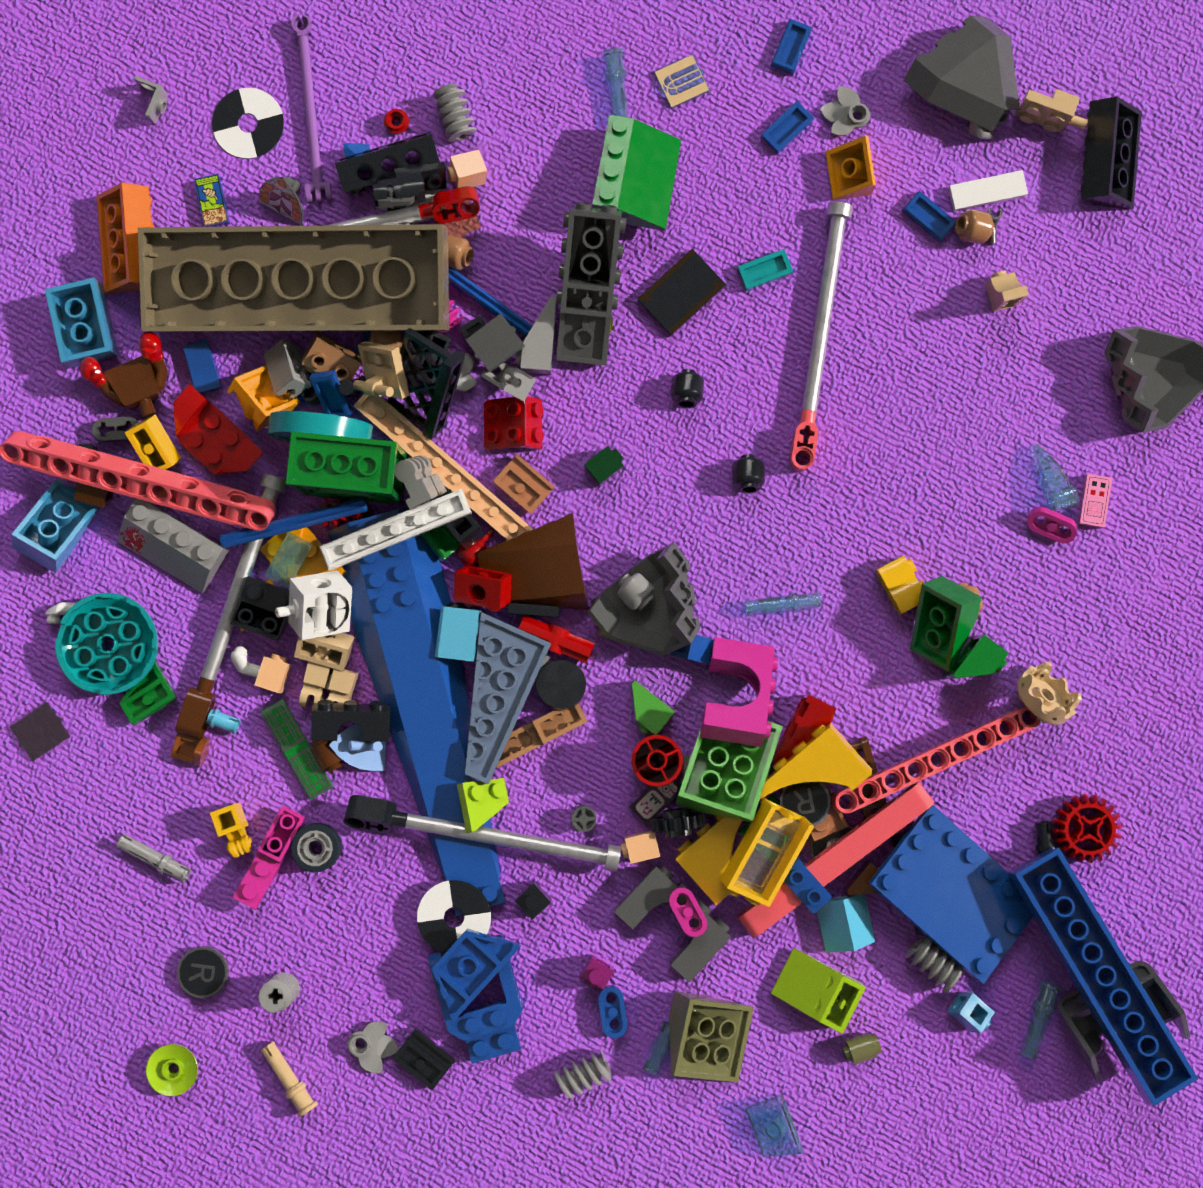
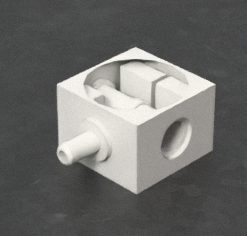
M338 570L290 578L289 606L276 608L275 615L278 618L288 616V623L301 640L350 631L352 586Z

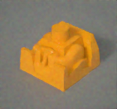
M266 365L234 378L227 390L228 394L236 393V397L244 410L245 417L253 420L257 431L268 427L270 413L292 411L300 403L297 397L289 398L288 393L291 390H287L281 396L274 394Z

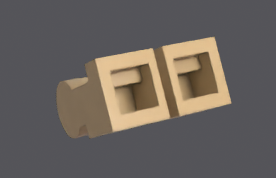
M308 661L303 680L304 684L299 698V706L307 707L311 695L314 696V703L324 700L325 689L330 690L329 697L326 700H331L333 703H344L351 700L360 673L347 669L340 671Z

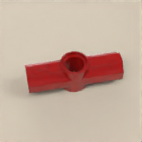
M524 615L518 628L551 643L549 651L559 655H567L584 663L588 662L595 644L587 639L570 634L571 632L551 623L548 625Z

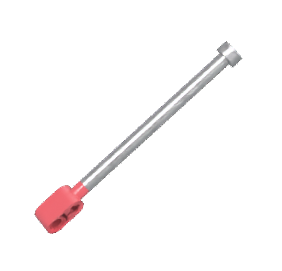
M830 202L827 208L826 217L831 219L822 281L800 424L793 433L789 457L791 468L797 472L808 470L815 459L818 440V428L815 425L841 249L845 223L851 220L853 206L845 202ZM807 429V433L811 436L806 440L805 446H801L804 436L800 433ZM796 454H805L808 458V464L799 465L795 459Z

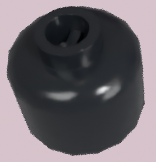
M684 369L672 378L671 398L681 408L696 407L703 400L704 379L695 370Z
M751 454L740 456V459L732 464V482L734 487L739 489L741 493L746 494L759 491V488L765 483L763 461Z

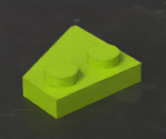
M504 778L491 779L489 784L482 781H473L457 785L466 834L476 831L509 803Z

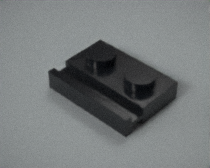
M418 1028L414 1029L392 1058L430 1090L435 1088L456 1060Z

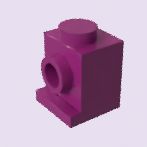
M592 954L579 977L584 979L583 982L591 988L604 990L614 973V967Z

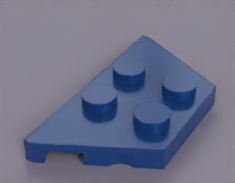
M466 929L432 967L435 979L439 983L443 1000L445 999L450 1011L449 1015L453 1021L459 1017L521 947L519 943Z

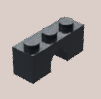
M320 700L312 705L311 740L337 741L339 727L343 723L351 721L358 723L362 727L363 741L389 742L390 704H385L382 701L359 704L358 701L348 700L344 703Z

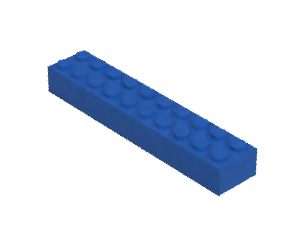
M1051 847L1009 872L1008 875L1143 1100L1155 1106L1198 1080L1197 1075L1060 848Z

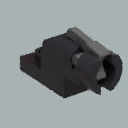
M444 162L395 168V178L379 180L371 184L375 210L410 206L414 203L426 202L425 191L447 188L446 168Z

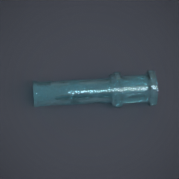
M609 48L602 52V56L606 61L607 71L605 72V78L609 81L613 115L629 118L624 85L627 71L624 69L622 58L624 49Z
M1042 979L1039 981L1041 987L1037 999L1033 1000L1032 1003L1035 1009L1020 1051V1055L1032 1060L1037 1058L1050 1014H1053L1056 1010L1054 1004L1058 992L1062 991L1061 986Z

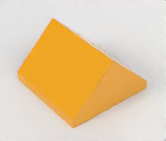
M862 136L825 151L833 200L871 195L876 182L868 136Z

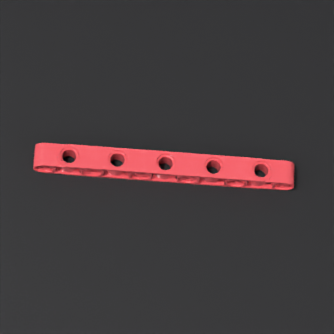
M14 431L0 445V456L9 463L231 525L262 531L268 527L276 513L275 504L263 497L44 436Z

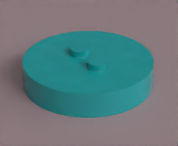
M276 411L270 413L267 435L285 442H290L291 431L372 439L373 425L361 420L334 414Z

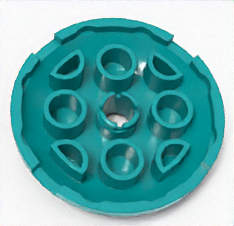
M99 593L88 596L75 603L60 622L58 636L55 639L58 663L68 679L83 690L102 695L127 691L139 684L154 665L158 652V635L155 624L149 613L139 603L129 597L115 593ZM108 637L114 640L111 651L106 650L104 642Z

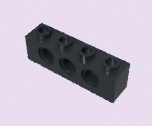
M431 131L337 159L335 160V166L344 193L350 192L351 195L365 191L364 187L379 180L395 178V168L439 163L440 160ZM416 151L420 155L419 160L416 163L407 162L405 156L408 152ZM384 159H393L396 163L395 167L392 170L383 169L381 163ZM364 165L372 170L371 175L366 178L359 176L357 173L358 168Z

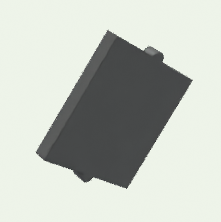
M501 313L466 339L476 353V359H480L489 372H492L525 347L515 333V327H511Z

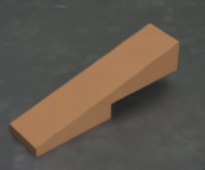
M579 703L575 707L564 711L556 709L512 731L496 768L588 722Z

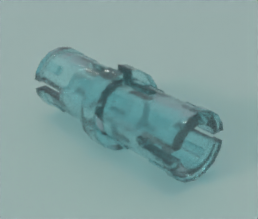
M663 1021L656 1040L652 1041L650 1045L652 1049L642 1068L656 1076L666 1055L670 1053V1027L667 1021Z

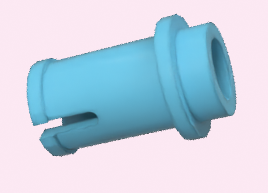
M211 709L206 724H209L210 728L215 726L236 734L241 719L221 713L220 709Z

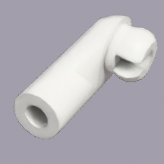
M60 602L47 609L45 613L47 615L46 622L48 624H59L60 615H65L75 603Z
M237 646L231 653V660L237 671L257 678L260 666L249 663L246 657L247 649Z

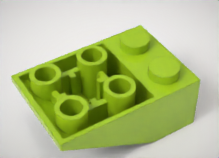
M793 947L771 994L820 1023L843 1034L866 987L862 982Z

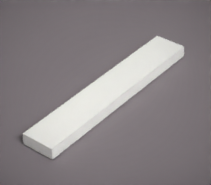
M459 489L320 546L328 570L331 571L467 516L472 512L463 489Z

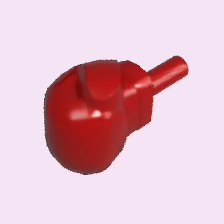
M489 529L483 538L467 550L461 545L457 549L459 560L464 565H475L478 567L477 552L487 548L484 543L494 534V531Z

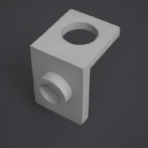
M134 76V80L139 87L154 93L145 116L151 123L156 125L160 114H163L166 110L168 93L163 86Z

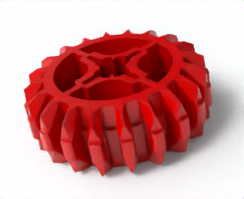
M1081 794L1080 801L1076 796H1072V805L1067 801L1062 802L1065 810H1056V813L1061 815L1060 819H1052V822L1058 824V828H1052V833L1059 834L1054 839V842L1062 843L1060 846L1061 852L1068 850L1067 857L1072 859L1076 856V861L1081 863L1084 859L1088 863H1093L1094 857L1098 861H1102V852L1110 856L1112 853L1109 847H1118V844L1113 842L1114 838L1121 839L1122 837L1121 834L1116 833V829H1121L1123 826L1122 824L1115 823L1120 816L1116 813L1111 814L1115 807L1113 805L1106 806V799L1101 798L1098 801L1097 795L1093 794L1089 799L1087 794ZM1083 808H1093L1099 813L1085 818L1078 811ZM1072 819L1075 827L1069 835V823ZM1084 823L1091 825L1089 833L1083 832V829H1085L1083 828ZM1104 823L1105 831L1103 837H1101L1099 829ZM1085 839H1089L1095 843V846L1088 849H1080L1075 844L1078 841L1082 842Z

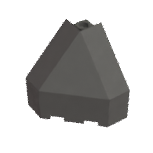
M970 15L963 21V27L957 32L953 33L950 31L935 43L936 48L927 55L922 53L916 57L903 80L927 102L990 131H993L996 126H1001L1007 120L1010 110H1020L1011 37L984 16Z
M1140 326L1114 329L1112 331L1104 353L1107 362H1111L1114 373L1112 381L1116 395L1120 396L1124 410L1121 412L1124 421L1142 433L1167 428L1203 393V342Z
M674 542L645 556L590 601L592 606L587 613L600 628L596 633L597 636L662 656L692 643L700 630L699 619L694 617L693 606L696 605L693 585L689 584L687 577L690 565L687 558ZM640 573L654 586L653 595L655 598L642 611L639 609H629L617 596L620 588L618 582L626 574L632 576Z

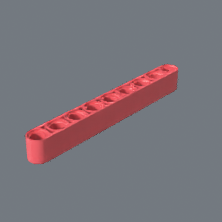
M1026 706L1016 708L869 776L853 791L848 786L836 791L831 797V806L840 813L854 812L1032 730L1041 721ZM1025 711L1031 717L1029 724H1025L1022 720V714ZM1003 721L1008 725V732L1005 735L999 729ZM979 732L984 733L986 737L983 745L977 742ZM957 742L963 746V753L960 756L954 752V745ZM935 752L941 758L938 766H934L931 762V756ZM911 763L916 764L918 767V773L914 777L910 776L908 772V767ZM889 773L895 777V784L891 788L885 783V778ZM866 784H869L873 790L869 798L864 797L862 794V788ZM844 794L850 800L849 806L845 809L839 805V798Z
M920 782L910 785L807 862L805 866L823 886H826L934 804V800ZM783 882L770 907L761 903L759 906L751 904L737 916V919L750 936L755 938L803 902Z

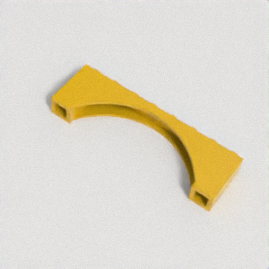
M832 723L826 727L822 724L811 734L814 738L807 744L804 741L799 743L792 750L794 755L788 760L782 758L772 767L775 771L766 778L760 800L780 788L803 782L836 783L848 786L853 791L872 775V768ZM716 815L715 818L717 820L712 825L706 823L696 832L698 837L692 842L687 839L677 848L679 853L675 858L715 905L730 894L724 890L725 885L720 881L719 877L723 875L732 859L735 836L742 822L739 819Z

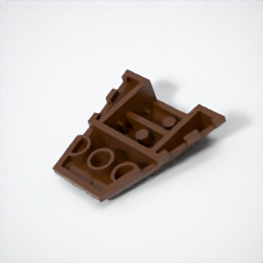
M573 512L565 515L563 518L543 524V526L532 531L524 532L520 536L477 552L480 568L512 574L511 603L555 606L579 610L590 609L586 585L583 582Z

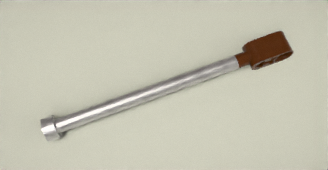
M264 473L260 486L264 487L261 497L269 499L275 504L279 492H285L286 480ZM263 539L245 543L197 688L190 687L186 694L176 723V733L201 740L208 726L206 721L216 702V694L211 692L234 627L230 622L247 577H251Z

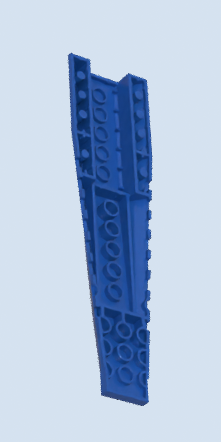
M409 507L396 509L348 522L328 531L330 542L410 509ZM417 535L343 565L342 567L347 571L343 577L352 586L350 616L379 701L390 704V731L420 815L464 823L457 785L465 782L479 781L465 774L471 717L470 702L462 661L435 657L441 606L451 603L440 559L423 537ZM491 819L485 822L482 827L492 828ZM427 833L444 881L459 880L472 884L483 893L490 907L506 902L499 878L501 872L496 845ZM454 907L456 916L464 914L461 909Z

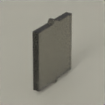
M49 702L44 703L10 726L19 740V746L25 749L32 761L37 760L71 737L61 722L62 718L56 715Z

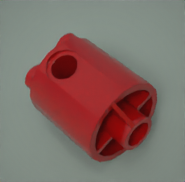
M651 735L637 743L632 752L631 764L635 775L641 782L651 787H663L677 779L682 770L683 756L681 749L674 740L663 735ZM654 754L657 755L662 767L657 768L652 758Z

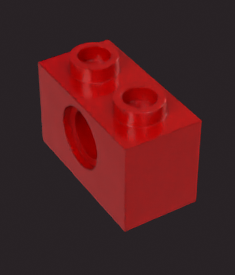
M465 565L455 572L454 601L461 602L467 607L481 606L486 607L488 611H500L511 603L512 574Z

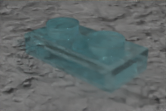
M288 532L264 577L289 589L290 578H295L312 544Z

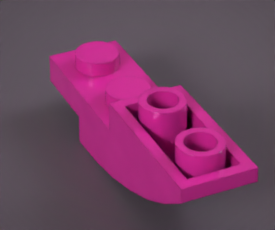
M285 806L281 807L233 899L257 910L291 849L293 838L301 829L305 820L304 816Z

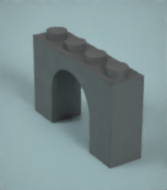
M655 864L614 908V912L628 926L634 929L655 906L669 903V895L672 890L677 887L686 886L683 883L678 886L671 879L674 875L664 865L659 868ZM684 895L677 897V903L684 904L686 902ZM701 900L698 904L707 919L706 931L698 937H690L688 942L670 960V965L689 983L731 938L727 932L730 927L720 918L715 921L709 915L711 910ZM693 918V927H696L699 923V920Z

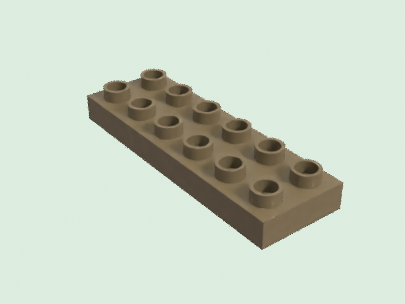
M443 224L138 228L142 332L406 331L409 328L414 331H449L448 227Z

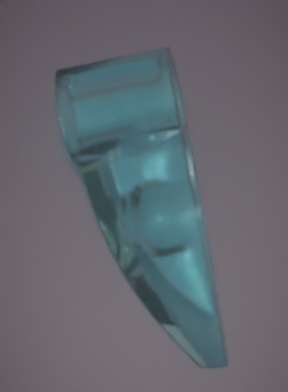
M1038 444L1031 445L1033 459L1049 509L1058 512L1078 506L1079 496L1074 485L1070 484L1060 465Z

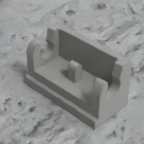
M282 339L263 354L275 395L281 396L287 390L294 389L288 393L289 398H294L305 389L312 387L308 372L304 365H302V352L299 346Z
M505 363L499 366L498 373L493 374L484 370L481 377L522 401H525L537 380L514 365L510 364L508 366Z

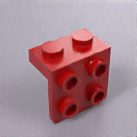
M527 396L525 401L516 397L486 400L484 402L485 449L498 450L518 447L531 450L543 449L542 399Z

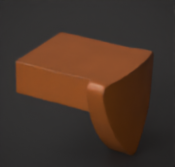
M177 733L170 757L193 763L201 768L208 753L210 738L203 737L201 740Z

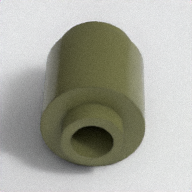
M865 1033L845 1040V1046L842 1047L846 1062L851 1061L853 1066L877 1058V1054L882 1053L880 1042L875 1033L870 1035Z

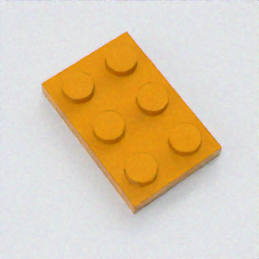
M308 527L275 535L260 548V551L289 585L290 578L330 572L320 549V546L323 544ZM342 566L331 570H338L342 576L347 572Z

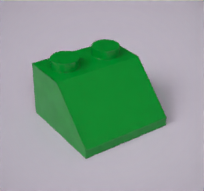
M984 634L973 636L961 651L952 671H946L943 676L947 679L994 674L995 671L999 673L1006 665L1007 660L1005 658L1009 653Z

